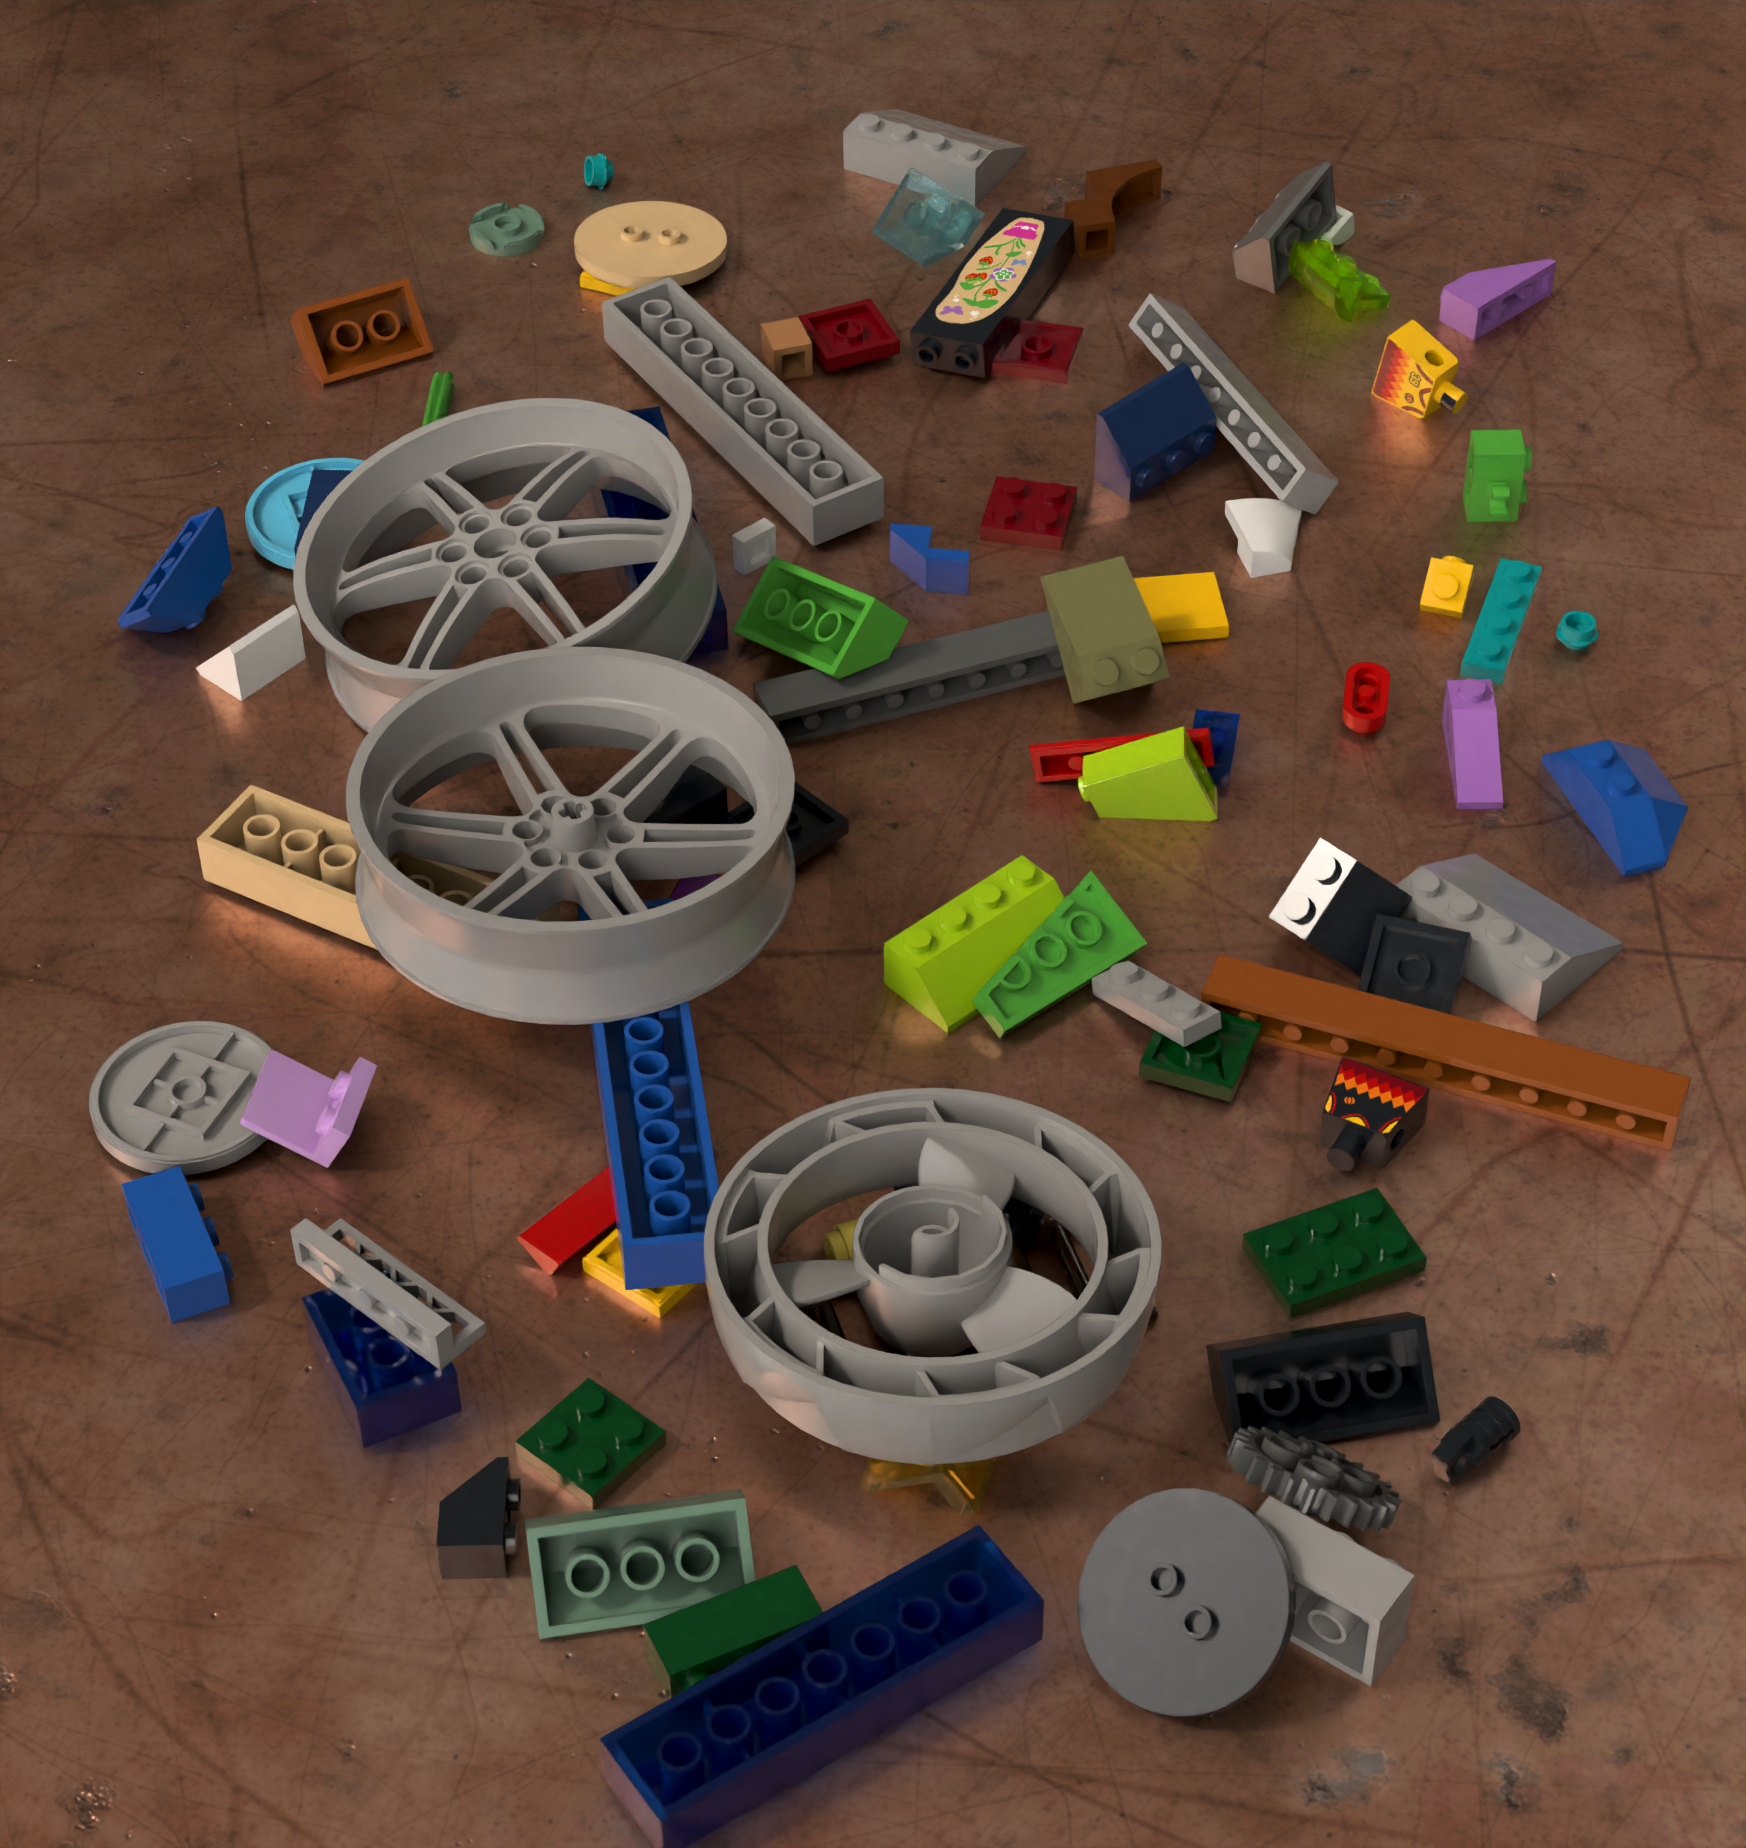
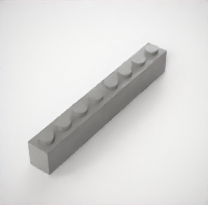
M1150 293L1128 326L1167 371L1181 363H1185L1190 367L1217 417L1216 427L1283 503L1316 515L1339 483L1337 478L1183 306Z

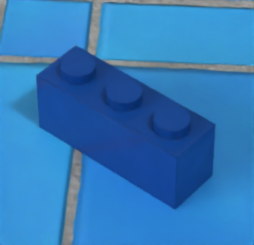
M179 1165L121 1184L129 1219L171 1323L231 1304L226 1283L234 1281L233 1270L226 1252L216 1253L214 1247L220 1245L211 1216L202 1219L200 1212L205 1210V1206L197 1183L187 1184Z

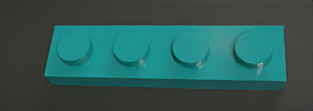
M1500 558L1462 660L1461 676L1475 679H1491V682L1503 684L1541 579L1542 566L1528 564L1520 560Z

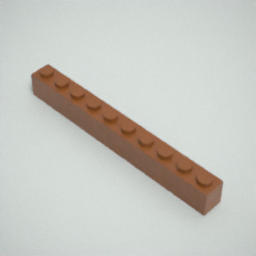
M1221 954L1218 955L1201 993V1001L1220 1012L1262 1023V1034L1259 1042L1340 1063L1344 1056L1416 1084L1667 1151L1672 1150L1685 1109L1691 1077Z

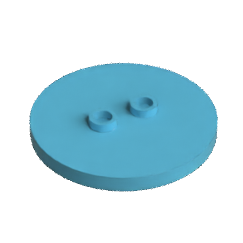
M352 458L310 460L285 468L265 480L253 492L245 510L247 534L256 551L267 560L293 570L296 558L294 548L312 471L354 470L364 460Z

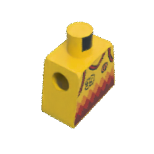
M1412 319L1387 337L1371 392L1373 395L1418 418L1428 417L1441 406L1456 414L1462 409L1468 398L1466 392L1453 384L1459 366L1458 359L1419 323Z

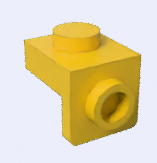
M1444 556L1442 559L1431 557L1420 601V610L1462 618L1469 588L1472 587L1474 581L1473 565L1467 564L1465 560L1455 556Z

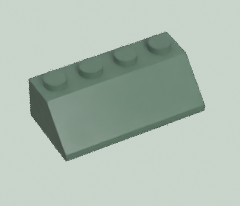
M741 1489L525 1519L539 1639L646 1624L756 1581L746 1500Z

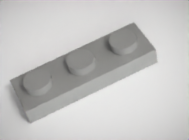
M1129 960L1114 964L1109 970L1091 978L1093 995L1183 1047L1222 1028L1220 1011Z

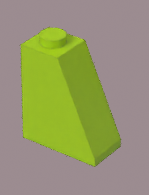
M1184 726L1083 756V776L1078 777L1079 791L1086 803H1092L1100 818L1212 821L1218 819L1217 787Z

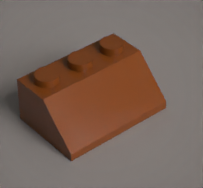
M408 277L298 308L290 318L301 354L322 386L434 352Z

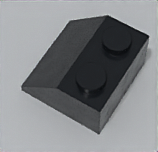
M1320 838L1269 917L1361 976L1377 914L1400 918L1413 897L1356 859Z

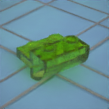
M1313 239L1312 242H1294L1289 257V270L1292 277L1341 319L1352 322L1358 308L1386 309L1392 296L1379 285L1380 281L1376 277L1360 270L1353 258L1334 252V246L1322 239Z

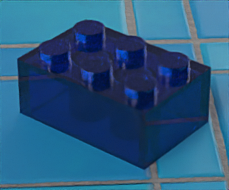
M383 1269L378 1270L390 1279V1274L388 1272H386ZM330 1288L302 1297L310 1342L363 1449L462 1412L457 1371L452 1361L442 1370H439Z

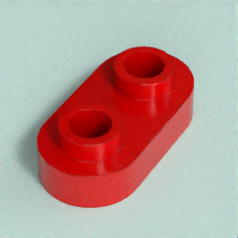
M1360 662L1352 665L1347 670L1342 720L1348 728L1358 733L1366 734L1375 732L1385 725L1390 686V674L1386 668L1373 662Z

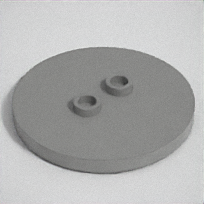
M187 1021L169 1024L152 1029L133 1038L117 1049L103 1063L93 1080L89 1094V1111L98 1140L119 1161L148 1173H157L180 1165L184 1175L199 1174L225 1167L244 1158L268 1139L242 1126L240 1119L265 1059L273 1049L263 1039L248 1030L214 1021Z

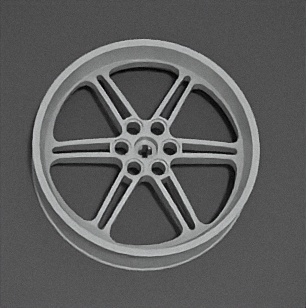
M530 398L498 402L449 415L402 436L361 463L326 497L305 529L296 553L293 568V588L296 604L305 625L313 637L326 649L325 662L328 679L337 700L351 719L369 733L379 719L398 702L431 681L457 670L450 669V667L489 615L501 607L514 608L549 645L546 648L605 647L650 653L685 663L703 637L711 619L717 596L718 576L710 542L703 529L692 517V485L686 465L678 450L664 434L638 416L613 406L570 398ZM591 488L615 491L637 497L655 505L670 515L667 519L662 520L635 518L565 520ZM517 494L508 505L500 509L491 510L482 504L504 496ZM437 523H440L450 535L445 540L396 553L412 539ZM658 562L653 571L632 594L603 618L587 628L582 625L577 615L551 582L552 578L563 574ZM437 596L419 626L406 656L396 665L386 664L359 654L341 636L345 621L359 612ZM544 601L570 633V637L566 639L563 637L544 611L538 606L539 602Z
M557 647L511 653L459 668L422 686L398 702L379 719L365 736L355 753L346 785V809L352 834L361 850L355 876L356 902L361 921L370 940L380 954L399 973L415 985L459 1007L492 1017L518 1022L555 1025L604 1023L647 1015L692 1000L716 988L753 961L771 942L782 925L791 905L795 887V859L792 844L785 828L791 815L795 789V774L790 752L774 722L743 692L702 669L670 658L617 648ZM601 746L640 752L595 793L579 797L567 791L540 752V749ZM514 754H518L540 794H537ZM496 759L523 815L498 816L414 809L409 808V806L447 779L472 767ZM690 764L708 772L734 789L752 805L755 813L750 821L743 824L643 823L666 797ZM403 852L444 864L502 874L468 903L461 906L417 885L390 863V858L397 853ZM727 872L707 886L681 899L652 909H647L629 883L630 880L679 879ZM561 901H573L580 904L592 919L585 921H535L537 917Z

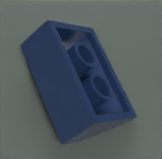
M1181 363L1097 413L1094 480L1129 502L1150 491L1159 483L1179 473L1182 469L1200 458L1207 456L1215 448L1217 417L1188 365Z

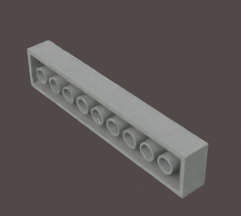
M671 277L602 302L605 342L813 546L884 518V477Z

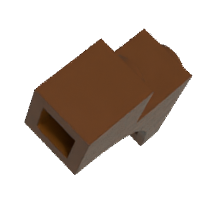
M1157 159L1086 172L1085 199L1065 202L1064 219L1074 221L1075 254L1078 259L1115 253L1117 220L1136 206L1161 199L1162 166Z

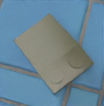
M1124 556L1040 577L1073 704L1170 679L1158 632Z

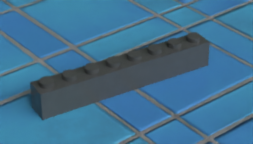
M1048 610L895 648L889 659L841 679H836L816 669H810L753 683L754 702L774 722L788 746L1065 676V671Z

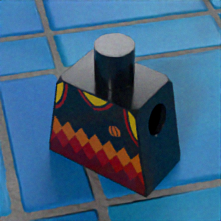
M1343 1056L1326 1100L1321 1121L1319 1142L1323 1147L1329 1149L1327 1152L1329 1163L1341 1171H1351L1358 1160L1377 1168L1385 1167L1425 1124L1430 1089Z

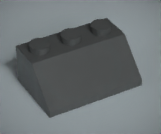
M1325 161L1296 175L1285 189L1283 188L1277 193L1274 202L1267 211L1257 217L1254 226L1247 235L1236 242L1232 251V259L1234 260L1237 279L1275 294L1337 219L1332 163Z

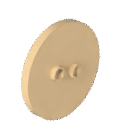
M665 201L629 202L600 210L586 218L579 225L574 236L575 257L579 265L589 274L613 285L638 289L671 277L679 286H683L707 277L722 265L727 255V234L722 224L716 218L692 206Z

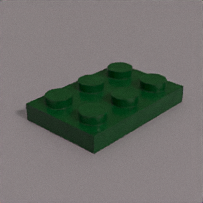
M1378 1188L1244 1233L1242 1248L1289 1319L1425 1271L1427 1260L1425 1254Z

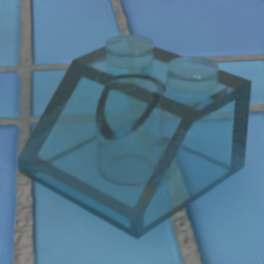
M910 167L871 233L926 267L965 247L985 213Z

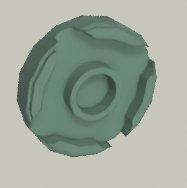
M497 203L487 206L476 212L471 218V225H469L470 242L475 249L498 257L517 256L527 253L539 246L544 239L543 217L537 210L524 204H518L519 209L509 208V203Z

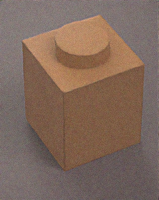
M799 317L762 323L761 351L767 368L781 382L813 376L812 342Z

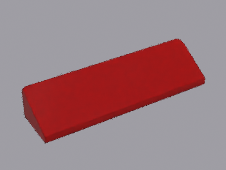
M1210 729L1186 730L1205 766H1214V742ZM1162 732L1029 745L1036 783L1078 779V777L1083 776V756Z
M609 1166L517 1237L518 1241L548 1274L552 1275L616 1224Z

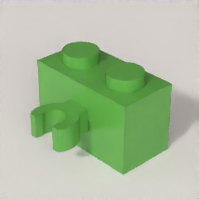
M1521 429L1471 430L1463 488V502L1467 522L1517 521L1519 505H1525L1527 501V482L1523 479L1524 472L1530 471L1532 466L1531 447L1524 446Z

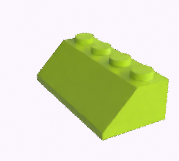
M1021 855L885 942L884 984L949 1034L980 1013L972 1002L975 995L1004 963L1018 951L1029 936L1044 923L1065 897L1053 877Z

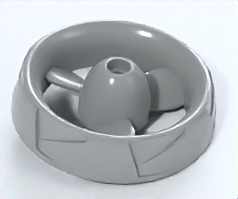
M907 1088L881 1091L844 1099L797 1117L759 1141L732 1168L713 1199L704 1233L705 1282L715 1326L722 1344L742 1381L755 1389L761 1398L783 1418L812 1436L848 1452L900 1463L947 1464L994 1458L1034 1446L1057 1434H1063L1084 1421L1118 1389L1141 1347L1153 1310L1161 1272L1162 1240L1159 1221L1153 1203L1142 1182L1129 1165L1111 1147L1069 1119L1044 1108L1005 1096L965 1089ZM919 1185L891 1192L876 1200L862 1213L853 1233V1260H809L771 1265L774 1256L786 1238L799 1225L827 1207L867 1192ZM1010 1198L1023 1202L1053 1218L1069 1230L1082 1245L1094 1266V1270L1087 1286L1078 1299L1058 1284L1040 1275L1012 1267V1232L1007 1219L1002 1214V1210ZM856 1291L876 1333L885 1342L910 1356L886 1353L845 1340L812 1321L798 1308L821 1303ZM972 1346L979 1352L977 1354L951 1357Z

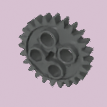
M1248 1426V1429L1240 1427L1238 1432H1235L1226 1454L1229 1457L1227 1462L1235 1466L1233 1470L1245 1475L1246 1482L1261 1485V1492L1277 1495L1280 1497L1281 1503L1298 1507L1301 1512L1309 1516L1320 1517L1327 1522L1330 1518L1335 1519L1347 1528H1349L1351 1523L1363 1531H1366L1368 1527L1376 1531H1380L1381 1527L1389 1529L1401 1503V1500L1398 1499L1399 1493L1391 1490L1392 1485L1379 1480V1474L1363 1470L1364 1465L1362 1463L1346 1460L1345 1454L1326 1444L1305 1439L1302 1436L1295 1439L1282 1430L1276 1434L1266 1427H1262L1261 1430L1252 1426Z

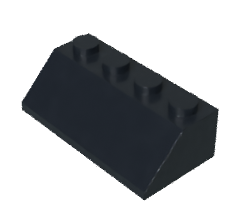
M1407 1311L1206 1345L1213 1396L1230 1445L1235 1432H1238L1240 1427L1248 1429V1426L1259 1430L1262 1427H1266L1276 1434L1282 1430L1295 1439L1302 1436L1305 1439L1322 1442L1440 1421L1425 1317Z

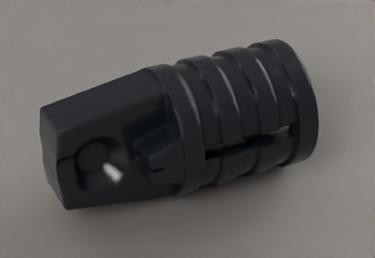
M1490 1396L1464 1416L1460 1422L1453 1425L1441 1439L1439 1446L1432 1452L1435 1476L1451 1484L1475 1467L1484 1465L1499 1449H1502L1509 1441L1513 1440L1520 1433V1422L1512 1408L1503 1400Z

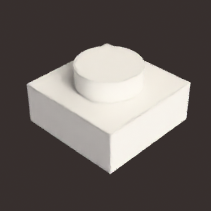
M766 518L732 535L734 569L744 576L769 563L772 556L777 557L776 527Z

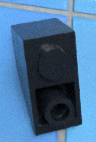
M497 1457L440 1501L436 1548L441 1579L507 1578L508 1556L518 1555L517 1522L510 1523L511 1511H520L521 1482L520 1478L511 1479L508 1457Z

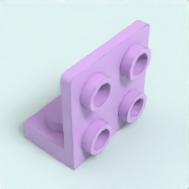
M271 1050L262 1066L240 1119V1124L328 1168L352 1133L377 1065L359 1057L349 1073L341 1070L335 1080L275 1050Z

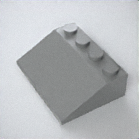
M899 109L862 112L843 130L844 169L974 208L1026 153V146Z
M1475 853L1421 865L1396 885L1413 897L1400 916L1401 919L1471 933L1472 941L1463 977L1535 1022L1541 1019L1623 949V942Z

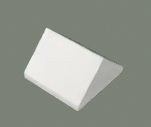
M294 604L196 667L197 671L210 682L243 701L306 659L298 609Z

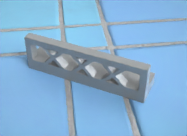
M307 1218L290 1229L296 1264L439 1370H442L486 1334L485 1322L343 1219H338L324 1231ZM342 1239L346 1243L351 1245L353 1248H355L354 1252L349 1250L339 1241ZM383 1269L386 1272H388L390 1274V1279L378 1270ZM414 1296H420L423 1299H425L427 1301V1305L423 1304ZM451 1322H456L464 1328L454 1337Z

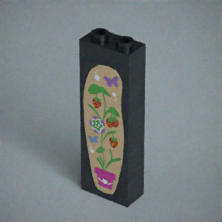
M1002 208L910 330L913 365L986 378L993 368L992 362L1003 345L1004 351L1021 329V320L1029 318L1075 254L1074 221Z

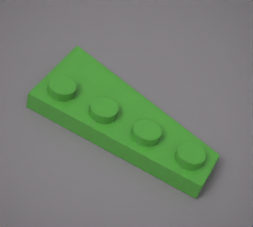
M1090 871L1069 896L1067 895L1044 923L1029 936L1018 951L978 991L972 1002L1001 1039L1090 984L1091 978L1109 970L1114 964L1125 962L1140 953L1147 945V942L1094 873Z

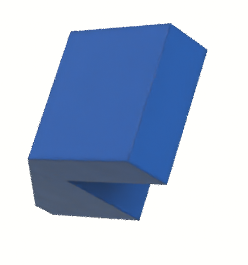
M891 523V563L925 591L968 595L970 587V551L933 548L932 526Z

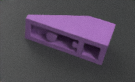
M1544 259L1465 274L1443 287L1440 296L1439 321L1472 340L1478 339L1551 295L1556 261Z
M1491 679L1447 680L1442 712V726L1457 809H1502L1503 793L1497 708Z

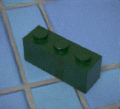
M797 1565L643 1624L646 1658L672 1708L688 1701L696 1702L703 1700L716 1690L739 1681L753 1680L762 1675L766 1670L791 1660H803L811 1656L816 1650L825 1647L824 1613Z

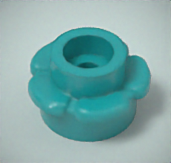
M597 153L596 156H587L584 163L585 183L587 186H598L599 189H603L613 179V163L611 160H607L606 155L602 153Z
M1570 611L1564 614L1561 622L1558 623V630H1556L1558 640L1573 650L1584 649L1589 646L1590 642H1596L1599 637L1595 618L1584 611Z

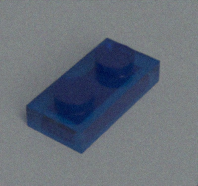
M1196 709L1192 729L1209 728L1214 742V766L1206 768L1215 784L1229 786L1239 731L1240 714Z

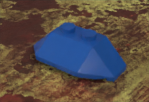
M219 506L188 518L176 539L168 546L117 619V623L122 628L170 633L182 627L191 629L206 617V607L210 601L221 594L224 589L222 583L232 570L224 514Z
M1608 739L1542 755L1541 762L1623 877L1666 866L1670 851L1686 817L1688 806L1646 749Z

